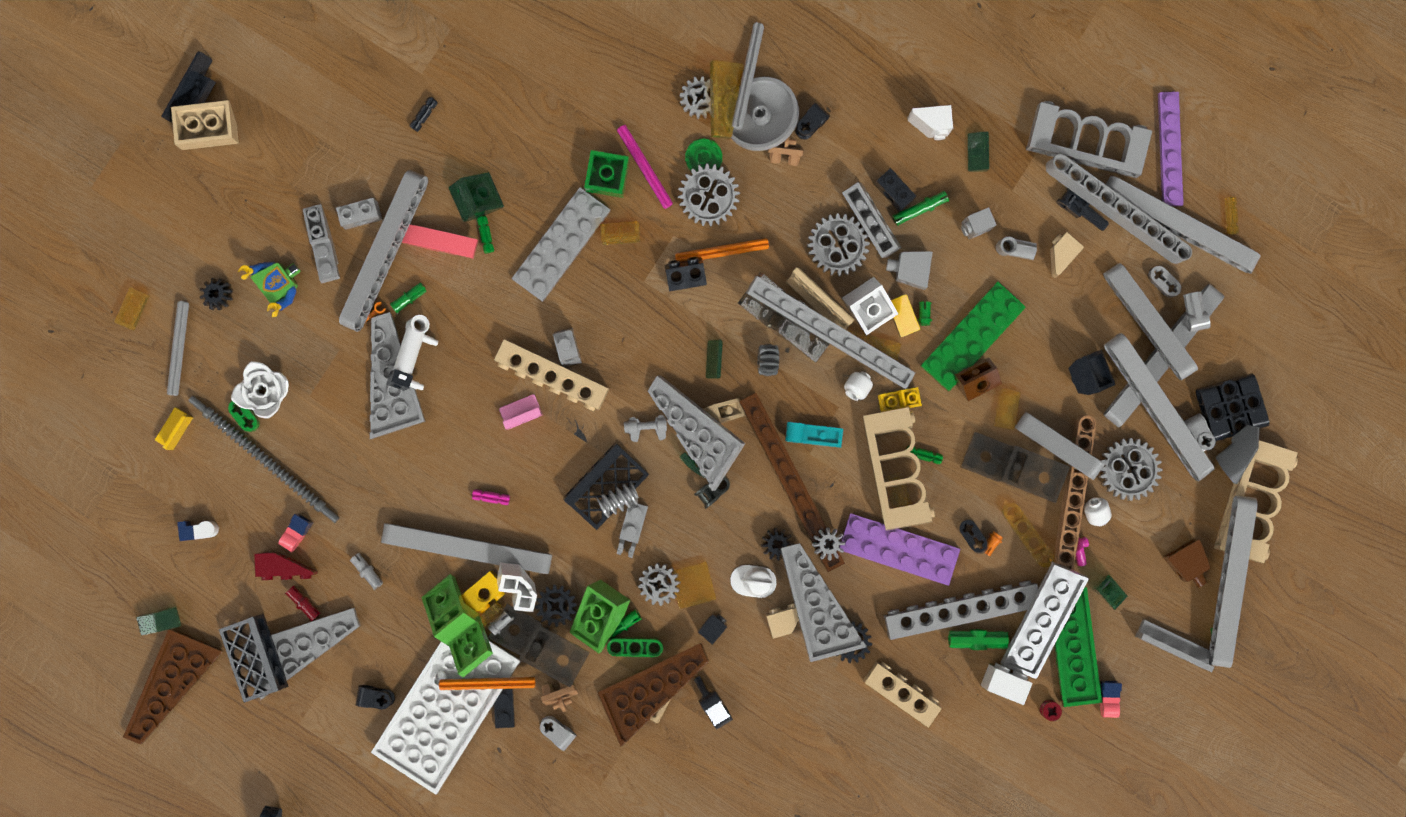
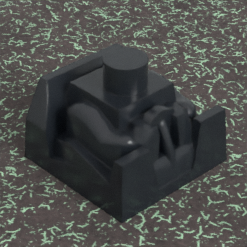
M1102 349L1075 360L1068 368L1071 380L1078 394L1091 395L1116 385Z

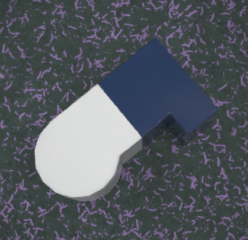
M191 521L177 522L179 541L210 538L216 536L219 531V527L214 521H204L199 525L191 526Z

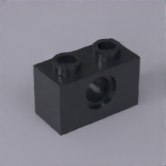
M891 168L876 180L874 184L898 212H901L916 197Z

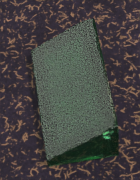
M989 132L967 134L968 172H987L989 170Z
M722 340L708 341L707 379L721 378Z

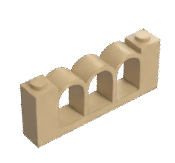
M909 407L863 416L885 530L932 522V518L935 517L933 506H929L928 502L923 503L926 498V489L916 479L920 472V462L913 453H910L915 445V436L910 430L913 427L912 423H915L914 412H910ZM902 431L910 437L911 444L907 450L879 456L875 435ZM907 457L914 461L916 472L913 476L884 483L880 461ZM914 484L920 488L921 499L918 503L894 509L889 508L886 493L887 487Z
M1259 440V449L1238 484L1233 483L1214 545L1215 549L1225 552L1233 499L1235 495L1244 496L1246 488L1249 487L1266 493L1271 500V506L1266 513L1256 512V518L1263 525V532L1257 539H1252L1249 560L1264 563L1268 559L1270 545L1266 544V542L1271 539L1274 530L1273 523L1269 518L1274 517L1281 509L1282 501L1277 492L1282 491L1288 485V471H1292L1296 467L1298 452ZM1254 462L1271 466L1278 472L1279 479L1273 488L1249 482Z

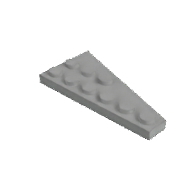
M800 543L780 548L809 661L813 662L865 648V643L858 635L854 626H852Z
M355 608L271 635L286 680H289L360 627ZM251 642L248 650L256 654V645ZM246 654L248 663L251 666L254 658ZM257 661L255 669L261 672L263 671L262 662ZM252 673L254 682L257 684L260 676ZM264 679L261 687L269 690V683Z

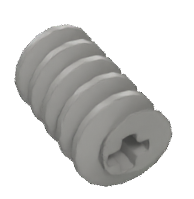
M631 481L629 482L630 487L623 484L622 491L616 487V494L609 490V497L601 494L602 500L600 501L597 498L602 512L607 518L610 517V511L616 515L617 508L624 511V504L628 508H631V501L636 505L638 504L639 497Z

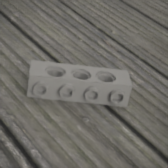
M858 182L842 192L882 258H886L902 248L862 183Z

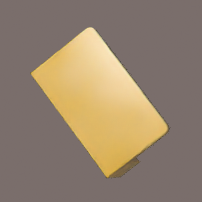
M175 407L155 438V441L162 444L166 450H174L193 417Z

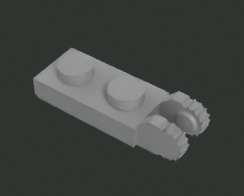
M631 502V508H627L617 554L621 555L626 540L632 542L628 557L633 558L648 506L636 505L634 502Z

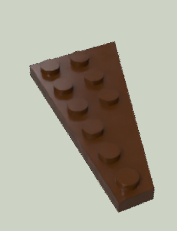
M702 643L598 692L620 747L631 739L709 662Z

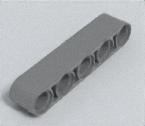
M1027 412L1023 414L1015 426L1017 430L1092 480L1096 478L1105 465Z

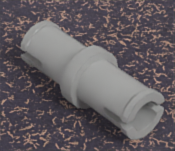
M360 553L350 559V562L360 572L361 578L364 577L373 590H376L377 587L384 583L373 571L374 567L372 565L369 566Z

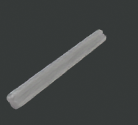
M185 301L177 302L167 394L174 396L179 394L189 303Z

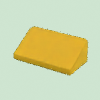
M907 294L891 300L898 312V315L893 318L900 336L904 337L919 331L920 327Z

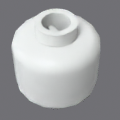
M863 371L852 373L844 385L846 395L856 401L865 399L873 387L870 375Z
M1092 498L1084 505L1087 521L1094 526H1103L1112 517L1109 503L1103 498Z

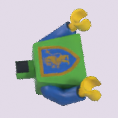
M263 262L249 267L242 265L239 268L238 272L245 271L247 273L242 275V279H247L250 274L252 275L251 279L270 302L267 312L270 309L275 310L272 313V317H276L279 310L281 311L293 303L297 292L296 288L298 287L293 277L301 272L295 263H292L287 268L276 262Z

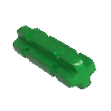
M486 216L478 217L477 223L480 226V237L482 244H484L483 251L485 254L494 252V246L491 244L492 237L488 226V218Z
M914 447L910 452L918 459L924 461H933L935 464H941L943 461L942 454H934L932 451L925 449H916Z

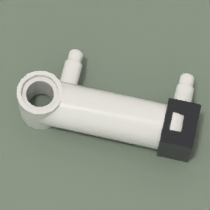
M416 315L407 321L402 344L394 368L389 373L387 385L403 391L410 387L423 390V384L412 380V372L422 342L434 346L438 345V340L425 335L430 325L429 320L425 316ZM415 321L420 324V326H421V329H420V330H417V329L415 328V326H414V322H415Z

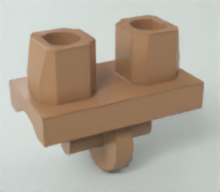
M788 137L781 143L784 146L778 145L768 149V152H770V162L780 163L781 154L789 155L788 164L798 166L800 156H803V148L788 146H796L797 141Z
M568 677L559 680L561 689L558 691L554 690L552 684L542 686V703H545L546 706L552 704L554 710L561 707L563 712L567 711L566 705L572 703L569 697L579 694L577 688Z

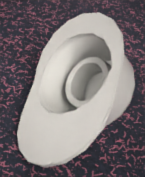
M742 565L732 572L730 578L731 586L738 594L758 598L771 595L777 584L774 573L768 568Z

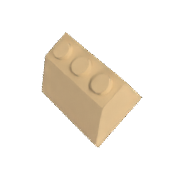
M229 100L171 107L174 143L181 150L239 143L237 123Z

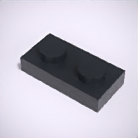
M513 688L503 689L494 703L495 729L515 727Z

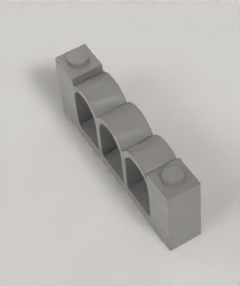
M1050 101L1041 102L1037 106L1026 150L1051 157L1063 154L1075 163L1137 178L1142 174L1152 130H1148L1146 126L1136 125L1130 128L1124 123H1114L1107 127L1103 119L1097 116H1089L1081 121L1080 116L1076 112L1067 109L1059 111V107L1054 106L1055 104ZM1058 118H1067L1073 123L1074 132L1070 148L1050 144ZM1085 124L1096 126L1100 133L1095 155L1076 150L1081 129ZM1110 131H1118L1125 138L1121 162L1102 157Z

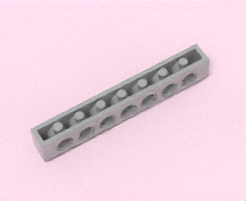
M1031 580L1019 582L1020 586L1012 587V584L1001 586V590L993 591V589L982 590V594L974 595V593L964 594L961 599H956L955 597L945 598L943 603L937 604V601L925 603L926 606L918 608V605L906 607V611L899 612V609L890 610L888 615H884L888 638L893 640L1028 610L1038 591V586L1036 583H1031ZM1017 592H1021L1023 595L1022 600L1019 602L1014 600V595ZM998 596L1004 598V603L1001 606H997L995 603ZM979 600H984L985 607L982 610H978L976 607ZM961 604L966 605V612L964 614H959L957 611L958 606ZM942 608H946L948 611L945 618L939 617V611ZM927 612L929 619L927 622L922 623L920 615ZM907 616L910 618V624L903 627L901 619Z

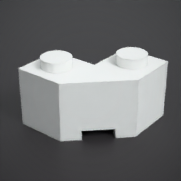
M500 562L497 575L498 591L513 593L514 610L533 612L537 597L535 583L519 564Z

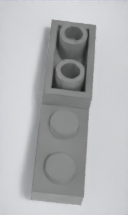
M322 205L304 208V219L309 242L313 248L319 281L325 283L340 279L337 266L339 263Z

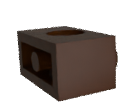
M989 357L955 374L959 390L967 401L1002 384L998 368Z

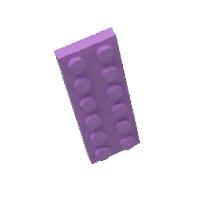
M851 513L849 514L841 541H845V545L839 546L844 552L948 586L960 552L959 548L900 529L886 531L884 524Z

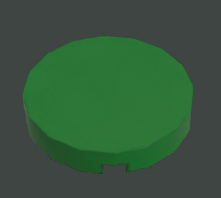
M700 138L688 146L685 153V162L690 171L694 169L698 172L699 165L704 170L706 164L709 165V169H712L713 165L716 164V170H719L722 164L723 153L715 141Z

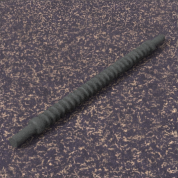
M194 395L188 400L202 412L204 418L214 422V426L218 425V429H222V433L226 432V436H231V440L235 439L234 442L239 443V447L243 446V450H248L247 453H251V457L255 456L256 461L260 460V464H264V468L268 467V471H273L272 474H276V478L280 477L281 482L285 481V485H289V489L293 488V492L297 491L298 496L302 495L301 498H305L306 503L310 502V506H314L317 512H322L334 523L340 519L339 516L325 506L326 503L323 500L319 501V497H314L315 494H311L310 490H306V486L302 487V483H298V479L294 480V476H289L290 473H286L285 469H281V465L277 466V462H272L273 459H269L268 455H264V451L260 452V448H256V444L252 445V441H247L248 438H244L243 434H239V430L235 431V427H231V423L227 424V420H222V416L218 417L219 414L214 413L215 410L204 405Z

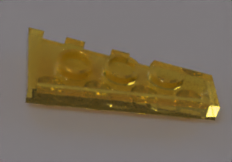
M712 60L710 62L711 137L724 139L732 137L734 129L732 122L745 64Z

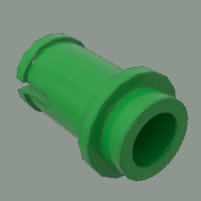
M924 301L919 302V318L917 321L920 326H930V322H932V302L926 301V309Z

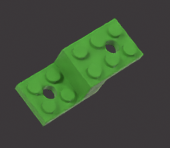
M448 575L421 597L433 635L449 646L460 676L465 677L493 654L480 615L464 603L454 576Z

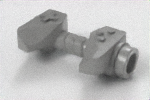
M659 415L652 422H640L635 417H631L628 421L624 422L625 433L631 435L633 442H638L640 430L655 429L659 440L666 438L667 421L663 415Z

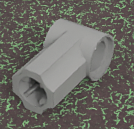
M1005 237L997 242L996 251L1002 256L1009 255L1034 260L1037 243ZM1004 242L1009 243V245H1010V250H1009V251H1006V250L1003 248V243H1004Z
M1201 292L1183 295L1187 313L1185 317L1187 330L1193 332L1209 329L1210 317L1205 311Z

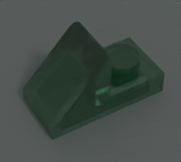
M1105 575L1092 589L1114 610L1128 597L1110 575Z

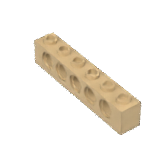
M503 340L494 359L498 362V367L507 371L511 368L515 370V375L524 379L528 376L533 379L532 383L542 387L545 384L550 387L549 391L560 395L562 392L568 395L566 399L577 403L579 400L585 403L584 407L591 411H594L595 408L600 410L609 391L608 388L506 340ZM519 355L521 363L515 366L512 364V358ZM533 363L539 366V370L535 374H531L529 371V367ZM551 371L555 372L556 379L553 382H548L546 375ZM566 380L573 381L574 386L572 389H564L563 384ZM583 388L591 390V395L588 398H582L581 390Z

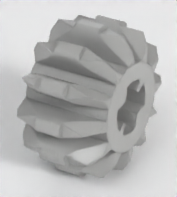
M826 527V534L820 529L818 532L821 537L819 538L816 535L813 537L815 540H818V543H812V546H819L814 553L818 554L822 551L820 558L824 559L827 554L829 561L832 559L831 554L838 558L839 555L836 551L844 552L842 548H839V545H845V541H838L843 535L839 534L835 537L837 529H833L831 534L829 527ZM826 539H828L829 541H831V539L833 540V543L831 544V549H829L828 547H826V549L824 548V545L826 544Z

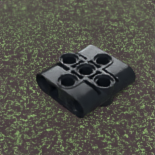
M1253 373L1196 389V397L1201 414L1205 418L1215 438V442L1233 437L1247 425L1264 428L1270 424L1261 391ZM1225 384L1228 385L1230 388V392L1228 394L1224 392ZM1250 397L1254 401L1252 407L1248 405V399ZM1231 403L1236 407L1234 413L1229 409ZM1213 408L1217 411L1216 418H1213L1211 415ZM1237 421H1239L1241 424V429L1239 431L1235 428V423Z

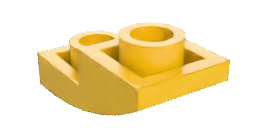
M918 387L878 395L881 412L922 406Z

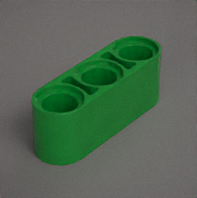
M614 637L608 642L607 651L610 655L619 657H657L663 651V643L659 638ZM619 642L621 650L613 651L611 643ZM656 642L659 644L660 650L652 652L649 649V645ZM631 643H639L641 649L638 652H633L630 649Z

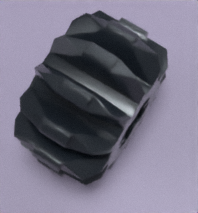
M211 278L210 283L205 281L204 285L206 288H200V291L204 292V294L199 296L200 299L204 300L203 305L209 306L211 310L217 308L219 311L222 310V305L228 307L227 300H233L229 296V294L233 293L232 289H228L230 284L224 283V280L221 278L218 280ZM215 291H218V292H219V293H217V294H219V296H218L217 298L214 297V296H216V295L214 294Z
M774 528L775 535H772L771 531L768 530L767 534L770 538L762 537L763 540L768 542L762 543L761 547H768V549L764 550V555L771 551L769 559L772 560L774 554H776L777 561H780L781 550L777 547H772L773 541L775 539L777 541L781 540L782 544L780 545L782 547L793 545L794 542L786 541L791 535L788 534L783 537L785 534L784 529L781 530L779 535L778 528Z

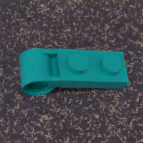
M787 422L785 441L841 448L843 429Z

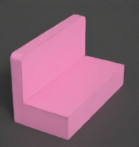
M530 395L499 409L504 420V427L507 430L543 416L535 395Z

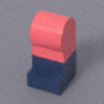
M301 514L293 515L290 520L291 523L278 543L290 552H293L299 543L302 542L313 524L312 521Z
M1100 681L1102 703H1100L1101 716L1119 718L1122 683L1118 681Z

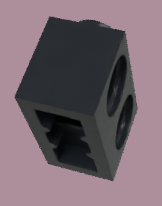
M690 257L687 261L673 260L665 264L669 292L707 285L702 258ZM698 268L700 270V272L696 275H692L690 273L691 269ZM675 271L681 273L678 278H673L671 274Z

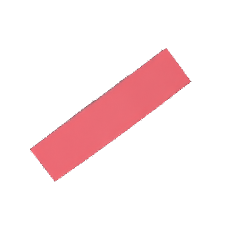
M409 225L402 243L474 259L478 240Z

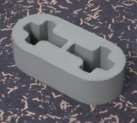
M1156 266L1149 271L1148 278L1150 282L1166 297H1175L1181 292L1180 283L1164 267ZM1154 271H1155V272L1160 271V272H1161L1160 277H1161L1162 279H1160V278L1155 279L1154 276H1155L1156 274L1154 273ZM1174 285L1175 292L1169 293V286Z

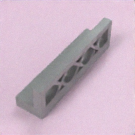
M1142 620L1135 637L1204 670L1213 671L1214 667L1209 665L1208 649L1151 622Z

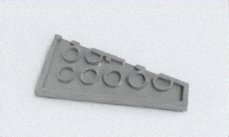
M390 312L371 318L370 439L426 422L416 389L410 387L403 391L386 384L401 347L396 326Z
M661 375L657 376L650 386L648 393L659 410H662L667 417V422L674 428L681 444L700 468L699 471L709 482L711 490H716L746 443Z

